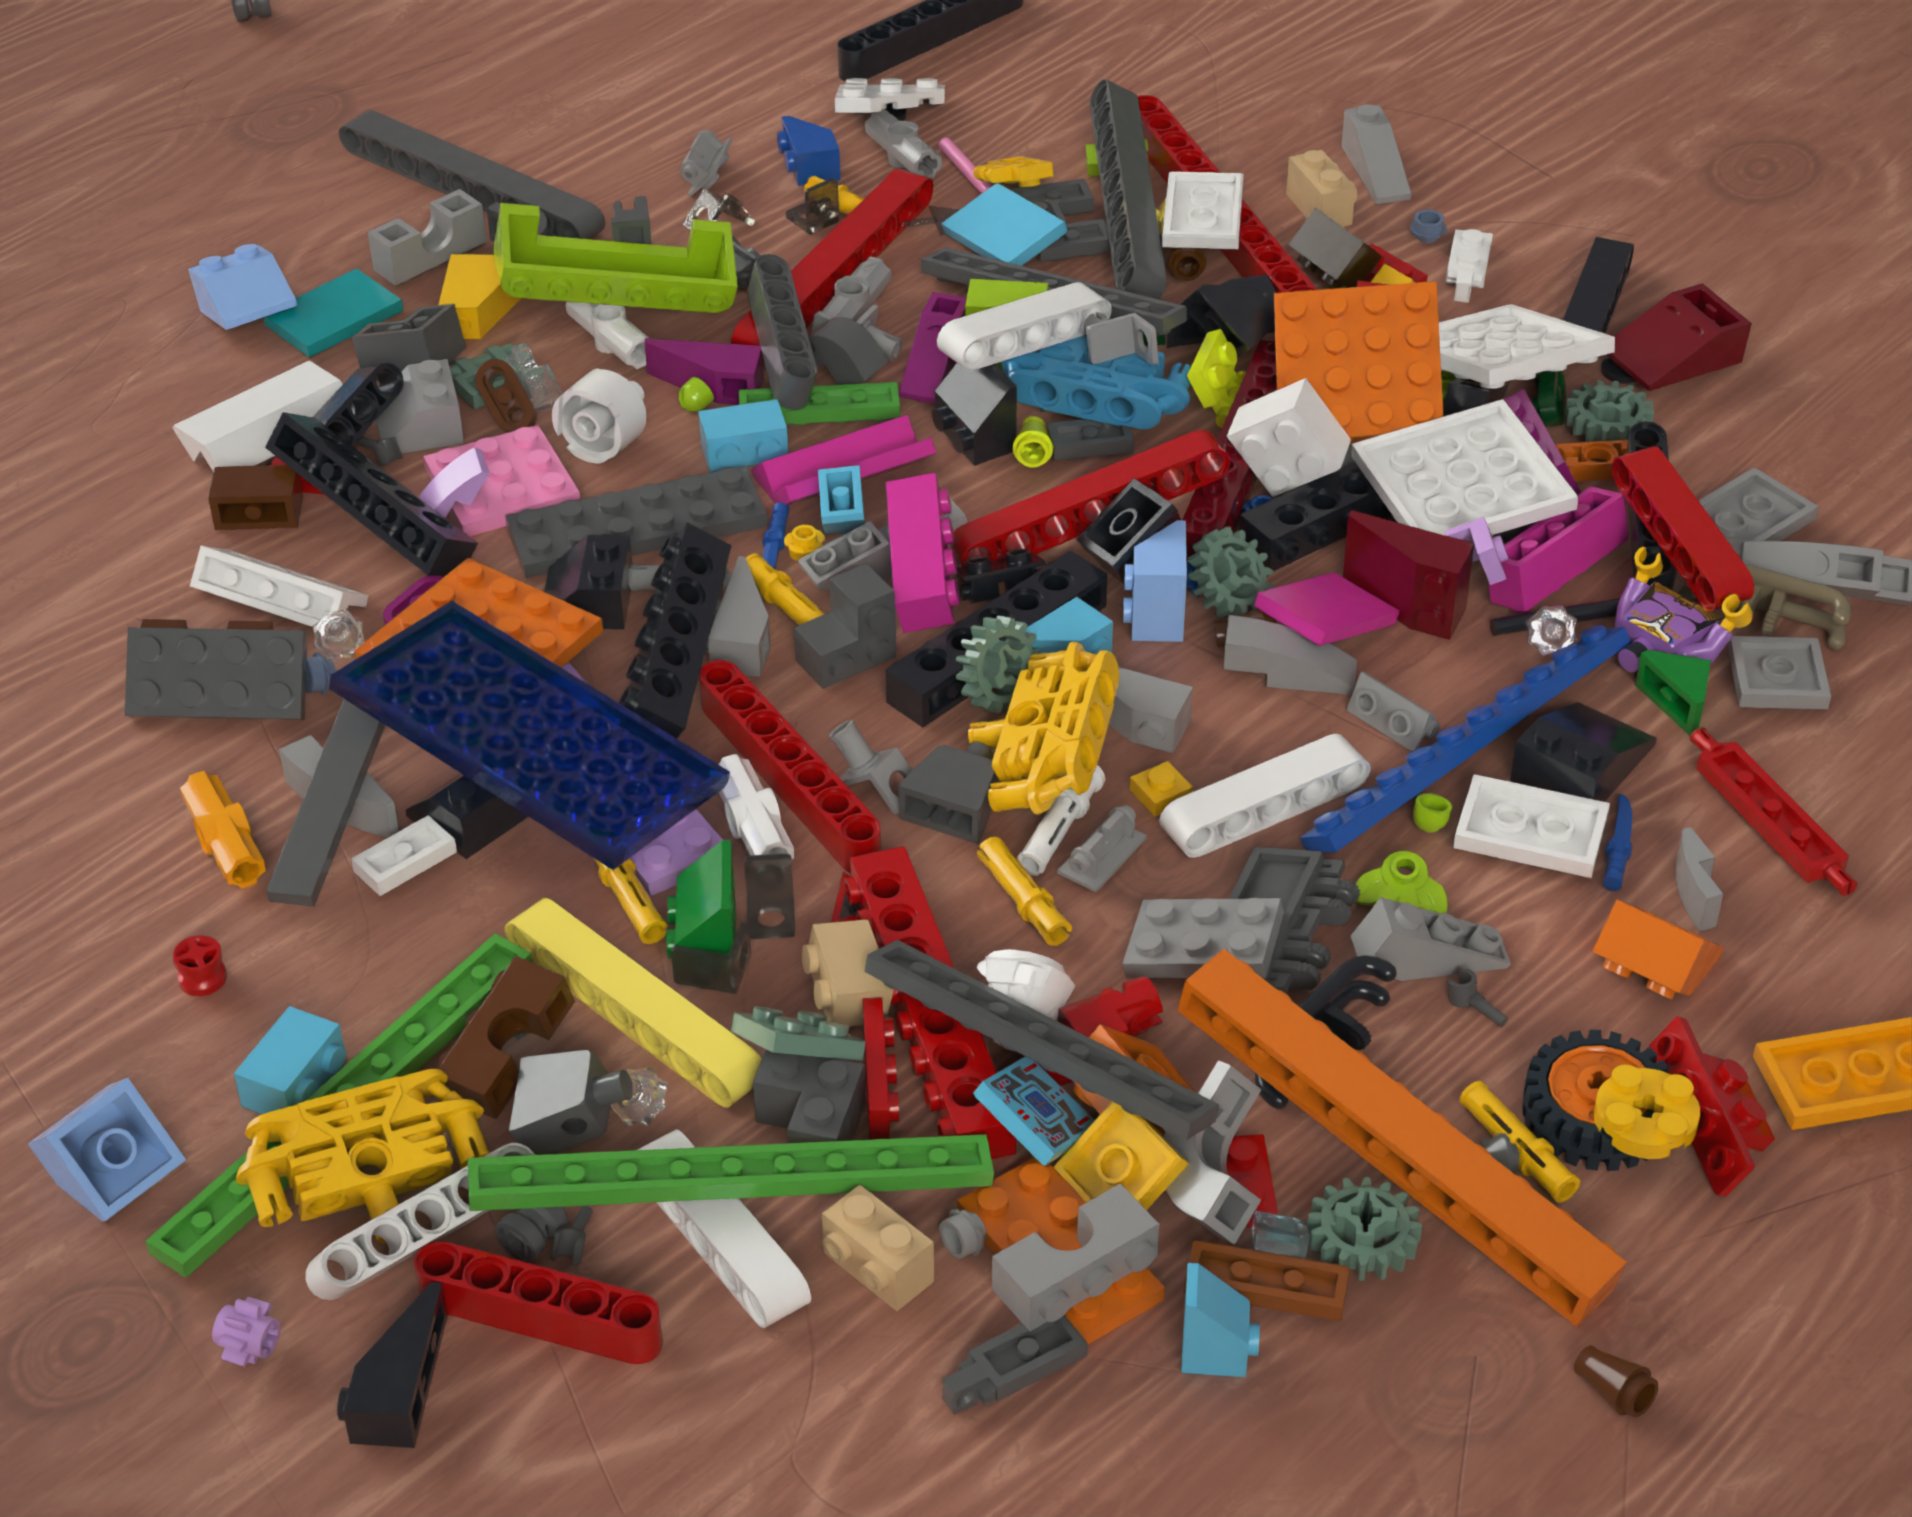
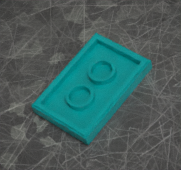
M356 268L296 297L298 306L263 317L266 327L306 356L312 357L354 336L368 324L380 323L402 312L403 304L402 299Z

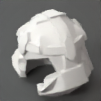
M1011 949L993 951L988 956H985V960L978 963L977 969L986 977L989 987L1054 1020H1057L1058 1009L1065 1005L1075 988V984L1066 974L1062 964L1033 952ZM993 1039L994 1043L1000 1045L998 1041Z

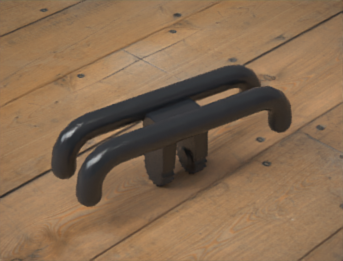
M1362 955L1347 960L1299 1006L1314 1019L1325 1023L1332 1033L1350 1047L1359 1051L1364 1050L1370 1044L1372 1036L1369 1034L1370 1031L1366 1029L1367 1027H1364L1362 1023H1358V1020L1344 1012L1343 1009L1351 1001L1357 999L1366 1000L1382 1007L1390 1001V994L1385 988L1371 981L1353 980L1360 975H1372L1384 982H1391L1397 975L1396 968L1391 963L1376 956ZM1255 1073V1085L1262 1089L1259 1095L1273 1108L1282 1109L1286 1107L1288 1098Z

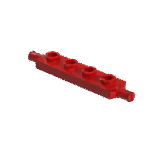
M1700 727V731L1698 728L1693 731L1690 741L1702 752L1699 755L1696 769L1807 883L1824 879L1828 880L1844 897L1854 892L1858 883L1844 870L1846 869L1849 855L1737 742H1717L1704 727Z

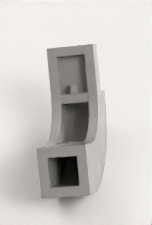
M1218 1060L1198 1093L1219 1104L1216 1122L1188 1140L1172 1136L1166 1131L1164 1133V1138L1189 1162L1186 1168L1167 1187L1166 1191L1174 1204L1214 1235L1235 1245L1261 1199L1228 1176L1226 1166L1227 1154L1235 1133L1262 1089L1231 1065Z

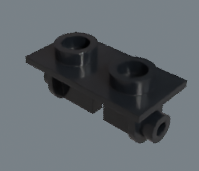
M1029 549L1012 550L1005 553L1006 558L990 561L989 557L968 559L965 561V566L957 567L956 575L965 581V584L958 586L961 601L969 600L971 604L996 599L1000 596L998 582L1004 581L1005 591L1007 592L1019 582L1040 571L1041 569H1036V567L1046 565L1045 560L1034 552L1031 553Z

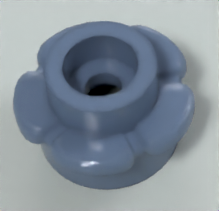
M1435 210L1418 211L1410 224L1412 235L1424 243L1435 242L1440 235H1444L1447 231V227L1444 224V216Z
M315 652L312 657L307 658L306 692L320 691L322 695H325L330 686L336 683V668L331 659L327 660L324 655Z

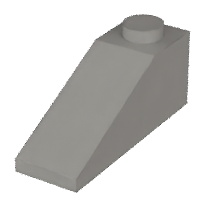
M1364 104L1357 108L1345 109L1341 147L1375 204L1411 200L1410 187L1392 126L1379 105Z
M1119 667V685L1114 699L1109 726L1133 743L1173 753L1191 721L1193 687Z

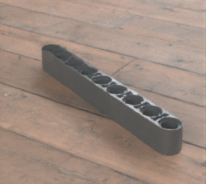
M1103 79L1097 84L1091 95L1090 110L1116 289L1160 300L1166 288L1167 277L1137 94L1107 79Z
M367 110L339 129L341 143L353 155L446 195L461 189L482 203L483 211L485 212L495 202L539 206V210L547 218L549 236L591 239L605 228L604 216L601 210L593 203L378 112Z

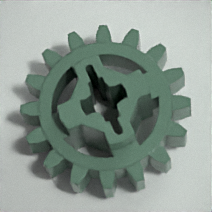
M1597 380V385L1594 387L1584 383L1582 384L1581 391L1573 389L1571 398H1567L1565 416H1567L1566 426H1573L1572 433L1574 435L1585 434V442H1592L1595 439L1600 441L1628 440L1629 430L1634 424L1644 421L1653 422L1655 413L1653 411L1654 403L1653 401H1645V392L1634 393L1633 385L1622 388L1619 387L1618 381H1613L1611 386L1605 385L1602 380Z
M1225 527L1220 531L1216 529L1204 535L1201 541L1192 546L1196 554L1188 557V562L1195 567V571L1189 573L1188 578L1196 580L1199 585L1193 592L1195 595L1203 594L1206 597L1203 606L1205 609L1212 606L1216 607L1218 618L1228 614L1238 616L1257 609L1254 604L1258 592L1274 588L1271 583L1266 581V577L1273 574V569L1264 567L1263 564L1268 555L1266 553H1257L1255 549L1257 548L1258 541L1256 539L1247 543L1245 541V531L1240 530L1233 534L1231 527Z
M997 616V618L985 617L983 618V627L976 625L971 627L972 640L962 639L961 644L966 649V653L956 657V661L963 664V670L956 675V679L966 681V685L961 690L963 696L972 697L970 703L972 706L995 713H1001V710L1008 711L1020 671L1028 669V661L1031 660L1030 655L1041 653V649L1032 648L1031 645L1035 642L1037 636L1034 633L1026 632V623L1004 616ZM1005 636L1007 639L1006 641H1001L999 638ZM997 688L999 691L992 692L991 689Z
M1364 1177L1361 1186H1354L1349 1178H1344L1342 1190L1338 1191L1336 1188L1327 1185L1324 1189V1198L1314 1197L1311 1213H1308L1307 1233L1310 1234L1309 1247L1311 1250H1321L1320 1262L1332 1263L1335 1261L1338 1265L1348 1266L1350 1269L1356 1270L1359 1281H1364L1369 1271H1374L1380 1280H1384L1387 1275V1267H1391L1401 1273L1405 1269L1406 1259L1414 1260L1416 1258L1422 1232V1223L1418 1222V1207H1407L1408 1194L1406 1192L1398 1193L1395 1196L1390 1194L1391 1183L1387 1181L1379 1188L1372 1187L1370 1177Z

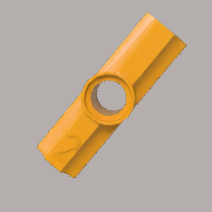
M205 771L189 775L188 781L180 787L182 799L193 818L194 827L203 851L207 856L213 855L228 885L234 884L243 889L257 884L258 878L266 872L264 859L252 839L251 829L242 806L239 802L232 803L218 775H210Z

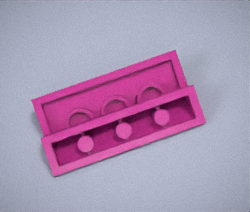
M904 415L764 461L752 468L751 472L755 480L775 504L785 503L791 505L820 495L819 469L859 465L861 481L925 460L937 453L932 438L917 442L908 415Z

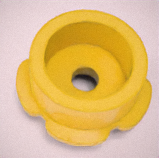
M799 525L784 538V545L789 549V556L795 561L821 548L825 542L824 534L811 525Z

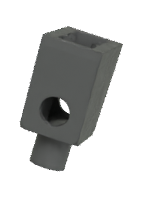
M972 742L966 751L947 745L937 746L899 784V819L979 844L992 812L988 800V789H991V783L998 782V777L992 768L993 753L991 749L981 742Z
M589 1050L521 1058L509 1132L517 1143L529 1147L535 1155L557 1154L601 1137L607 1131L610 1104L632 1098L633 1086L631 1078L625 1070L608 1073L595 1053Z

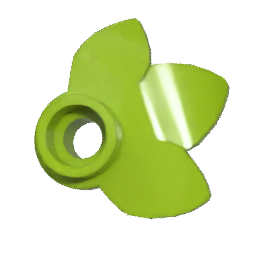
M1398 851L1390 854L1384 860L1381 868L1364 873L1356 882V886L1360 890V896L1355 904L1375 905L1382 897L1400 903H1410L1415 907L1432 912L1447 914L1448 902L1444 888L1428 876L1426 862L1413 852ZM1406 868L1411 870L1413 873L1409 875H1403L1399 873L1397 869Z

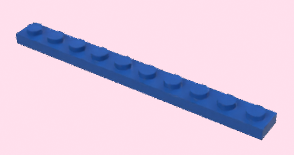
M1597 625L1582 632L1579 642L1555 651L1552 654V661L1525 672L1523 675L1525 680L1519 684L1499 690L1495 694L1496 700L1491 704L1469 711L1465 715L1467 720L1461 725L1452 726L1439 732L1436 735L1437 741L1434 744L1419 748L1406 756L1407 763L1376 777L1377 784L1370 789H1363L1351 794L1345 799L1346 805L1340 810L1328 812L1318 817L1313 822L1315 827L1300 837L1305 850L1321 851L1323 853L1339 851L1631 643L1625 627L1606 629L1604 625Z

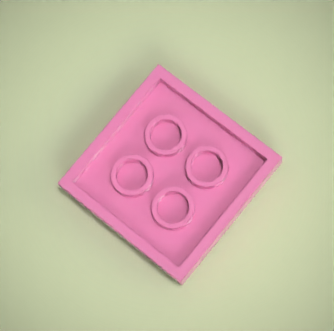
M539 425L521 427L509 433L482 438L476 442L454 448H445L439 452L423 456L425 470L430 479L433 480L441 470L462 454L474 447L482 450L489 476L470 506L455 501L449 511L458 528L469 537L507 526L505 515L518 513L526 509L557 505L565 501L581 500L578 488Z

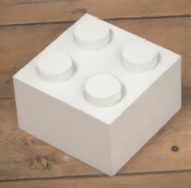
M1306 378L1239 407L1227 434V438L1272 497L1340 470L1351 441L1350 437Z

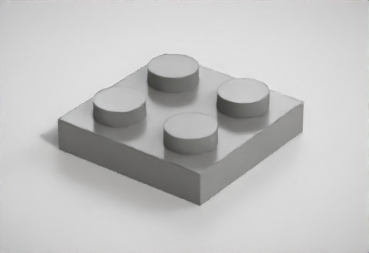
M1733 636L1728 644V654L1739 707L1829 708L1831 692L1818 638Z

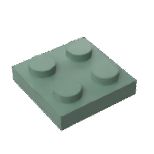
M759 1006L754 1007L753 1014L734 1012L731 1032L773 1053L856 1061L863 1060L866 1041L849 1034V1026L826 1021V1015L798 1011L796 1019L782 1017L783 1011Z

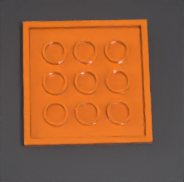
M1437 281L1274 293L1277 390L1306 378L1350 437V443H1356L1443 417Z
M467 558L354 650L356 664L492 729L603 632L602 618L473 559Z

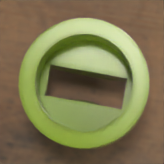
M692 377L680 389L678 400L681 407L686 411L698 412L704 410L712 403L714 396L710 388L702 380Z
M1432 793L1420 794L1417 796L1413 808L1414 823L1424 832H1436L1449 821L1452 805L1446 798Z

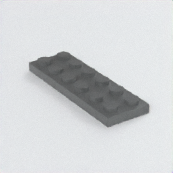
M745 466L725 468L721 471L697 476H686L673 481L647 484L639 488L615 493L608 492L600 496L576 501H565L557 505L526 509L518 513L505 515L507 530L525 578L547 574L549 567L587 535L612 534L630 536L632 555L661 550L667 537L670 534L676 536L687 522L716 538L768 527L767 512Z

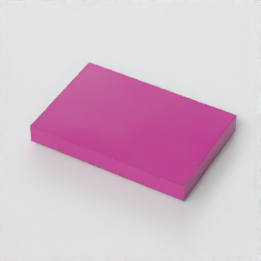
M1336 573L1258 592L1254 604L1260 611L1319 646L1394 625L1400 612L1398 609Z

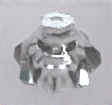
M1541 605L1535 615L1526 621L1528 627L1526 642L1536 647L1541 657L1553 654L1558 649L1577 641L1575 632L1577 618L1568 614L1563 605L1554 607Z
M348 609L325 611L321 620L312 626L315 635L314 648L324 652L328 659L331 660L339 657L352 658L354 650L365 642L362 634L364 622L353 617Z
M653 1067L640 1070L627 1068L626 1072L632 1081L633 1096L630 1100L610 1104V1109L620 1116L625 1126L636 1123L650 1125L656 1114L666 1109L664 1096L668 1083L658 1078Z

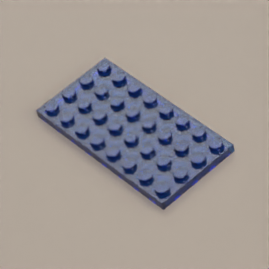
M450 601L330 675L329 689L612 870L616 869L724 789L729 781L730 771L454 601Z

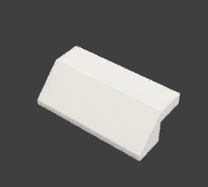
M309 360L183 420L172 428L193 462L204 457L213 472L215 467L263 466L275 458V455L267 450L265 446L282 413L286 412L313 417L343 384L340 379ZM352 403L351 408L353 414L355 415V406Z

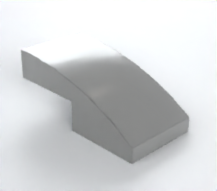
M1688 827L1682 830L1675 869L1676 884L1685 910L1699 932L1716 927L1723 892L1711 879L1715 860L1714 855L1695 831Z

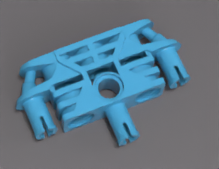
M1080 336L1001 362L1003 371L1017 386V402L1040 407L1046 411L1111 425L1150 429L1160 423L1161 414H1176L1184 410L1190 402L1188 389L1191 383L1187 378V374L1191 366L1185 364L1182 372L1179 373L1182 363H1177L1171 368L1167 379H1164L1165 355L1162 352H1158V364L1155 365L1149 364L1136 353L1092 364L1089 361L1087 337Z

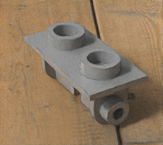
M710 130L700 131L696 135L690 148L691 150L687 153L680 167L682 177L692 184L687 194L689 197L701 188L704 191L708 190L718 180L720 175L717 173V170L729 158L726 152L733 140L731 137L722 143Z
M1362 671L1360 673L1347 707L1348 712L1412 752L1419 748L1422 738L1425 736L1433 738L1438 733L1440 723L1436 721L1434 714L1366 672Z
M1127 805L1114 807L1110 811L1109 817L1080 847H1076L1071 852V857L1057 870V874L1097 892L1147 839L1146 834L1135 830L1134 819L1136 814L1134 810Z

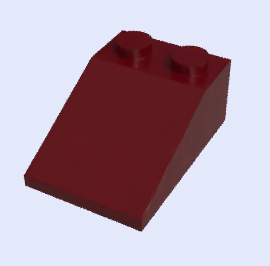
M1351 510L1348 516L1343 578L1398 609L1400 612L1397 620L1407 628L1450 640L1466 611L1475 544Z

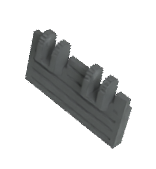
M1254 847L1229 899L1281 898L1284 915L1266 978H1263L1277 990L1287 993L1288 989H1306L1308 991V989H1316L1321 980L1319 969L1326 968L1331 959V953H1329V949L1325 948V945L1323 946L1321 943L1315 942L1311 943L1312 937L1318 925L1333 926L1334 924L1336 926H1343V924H1346L1351 915L1349 905H1355L1360 896V890L1355 885V882L1340 879L1346 868L1344 860L1324 859L1323 852Z

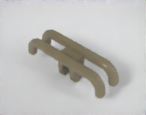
M1745 564L1754 582V595L1752 599L1740 602L1739 611L1746 603H1749L1752 615L1755 610L1767 613L1762 622V634L1772 636L1780 617L1824 629L1829 635L1827 639L1828 647L1833 651L1843 648L1846 642L1844 626L1850 621L1852 611L1846 596L1829 586ZM1679 574L1680 580H1681L1683 583H1685V581L1683 580V578H1682V577L1680 576V574ZM1687 584L1678 592L1679 595L1692 602L1696 598ZM1787 594L1825 603L1833 608L1834 613L1832 615L1823 610L1787 601Z

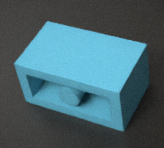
M778 399L698 411L700 442L709 472L720 471L725 468L758 465L764 461L788 454L787 426Z
M289 1006L234 1072L241 1107L265 1114L304 1102L327 1082L332 1075L336 1074L345 1062L346 1049L343 1044L340 1024Z

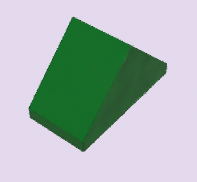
M1646 650L1641 652L1635 686L1691 736L1693 731L1697 728L1699 729L1711 660Z

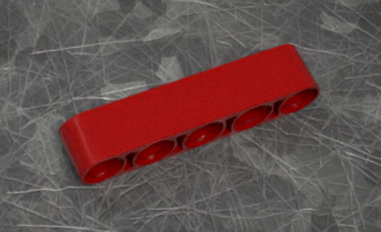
M1652 446L1614 458L1612 473L1618 489L1705 610L1711 612L1721 609L1725 598L1732 594H1736L1740 602L1752 599L1754 595V582L1748 568L1660 448Z
M437 1241L423 1246L415 1255L414 1266L420 1294L431 1282L442 1283L447 1314L450 1316L629 1364L648 1363L655 1359L662 1350L663 1338L658 1303L651 1296L644 1293L450 1242Z

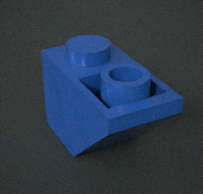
M783 116L782 131L777 132L778 148L780 153H784L786 170L788 173L793 172L797 185H805L811 176H817L827 182L840 180V152L832 130L791 116Z

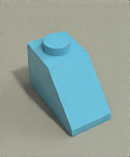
M860 466L819 469L821 520L824 533L846 534L866 523Z
M1075 597L1028 626L1026 632L1036 634L1037 638L1031 646L1032 648L1041 649V653L1067 650L1069 643L1072 641L1082 644L1086 652L1096 655L1101 650L1112 652L1113 621L1078 597Z
M1188 1263L1181 1373L1246 1377L1248 1356H1258L1260 1323H1249L1250 1300L1199 1263Z

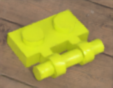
M1218 329L1206 334L1187 374V378L1203 408L1212 406L1217 415L1215 422L1222 428L1246 372H1235L1234 368L1238 361L1236 349L1231 342L1227 341L1222 330Z

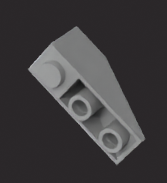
M739 556L733 572L726 573L723 586L724 596L722 600L718 599L705 653H709V662L715 660L729 661L736 665L745 676L761 677L771 650L769 616L746 558Z
M1382 897L1351 935L1357 956H1376L1388 961L1396 968L1397 975L1395 979L1400 981L1459 974L1460 969H1469L1473 972L1507 969L1511 965L1498 929H1494L1486 924L1480 925L1461 920L1449 914H1440L1418 908L1410 903H1400Z

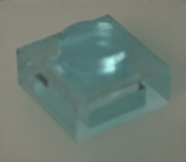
M1255 1211L1251 1228L1254 1249L1261 1250V1252L1306 1259L1310 1240L1306 1220Z

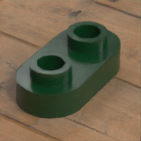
M1563 371L1540 372L1535 377L1538 397H1533L1532 404L1546 428L1563 425L1566 405V384Z

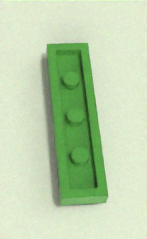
M898 382L813 386L806 407L792 410L780 405L785 423L795 425L895 419L900 417ZM771 388L739 390V405L775 400Z

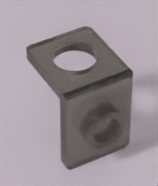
M831 178L806 189L805 203L787 210L786 218L809 235L838 223V181ZM806 212V219L800 217V215Z
M704 188L685 218L683 225L690 232L693 219H697L699 213L705 208L708 211L706 220L717 221L722 212L752 226L756 220L742 207L743 203L733 195L725 192L723 196H720Z
M791 855L746 856L744 858L748 938L794 937L795 913ZM769 911L781 913L785 917L781 924L773 927L760 924L758 918L761 914Z
M741 923L729 954L674 946L671 952L674 982L700 989L736 994L751 958L750 925L748 923Z

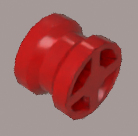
M204 935L191 936L175 946L172 953L173 962L178 970V982L183 992L191 996H206L218 991L225 984L227 973L225 964L221 961V946L216 939Z

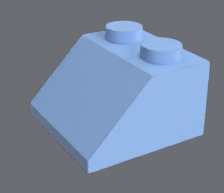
M242 245L235 249L234 254L225 257L210 256L200 260L198 266L188 269L200 312L225 330L298 306L296 298L273 254L259 245Z
M1184 520L1175 521L1134 546L1133 564H1125L1124 590H1132V598L1124 597L1123 623H1131V641L1183 642L1187 581L1186 521Z
M129 1078L106 1086L28 1143V1146L56 1185L102 1222L108 1220L186 1161Z

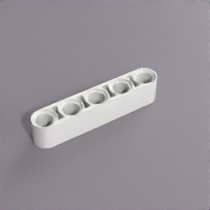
M1075 282L954 319L942 327L938 334L937 347L966 370H977L1087 335L1084 331L1086 318L1092 313L1096 317V312H1099L1109 319L1112 313V306L1108 300L1083 283Z
M1331 734L1172 801L1160 815V827L1188 857H1200L1356 790L1368 778L1371 770L1370 764L1341 734Z
M676 1129L638 1150L695 1148V1146L680 1130ZM739 1198L656 1202L760 1327L766 1328L811 1302L810 1289L803 1274Z
M509 1143L484 1157L535 1154L529 1147L521 1143ZM468 1166L328 1245L309 1263L306 1269L305 1280L311 1292L323 1300L341 1298L415 1255L423 1246L443 1239L491 1211H469V1205L459 1197L458 1187L468 1190ZM415 1211H421L430 1218L432 1230H427L417 1223ZM371 1235L379 1236L387 1242L389 1255H383L376 1251L371 1242ZM327 1260L336 1261L344 1268L345 1281L332 1277L327 1269Z

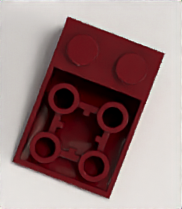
M1702 283L1671 292L1614 336L1615 350L1613 353L1606 355L1640 383L1641 386L1648 391H1652L1742 363L1752 323Z

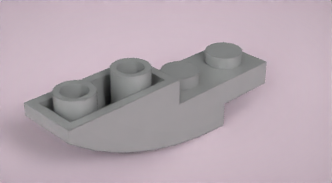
M950 498L952 513L945 514V518L951 519L954 532L958 527L968 522L966 515ZM868 521L798 560L799 566L818 590H830L829 578L865 563L883 580L892 578L889 524L877 529L871 521Z
M1744 541L1741 543L1740 558L1745 564L1829 586L1848 597L1905 606L1912 604V560L1884 556L1883 550L1838 544L1794 541Z

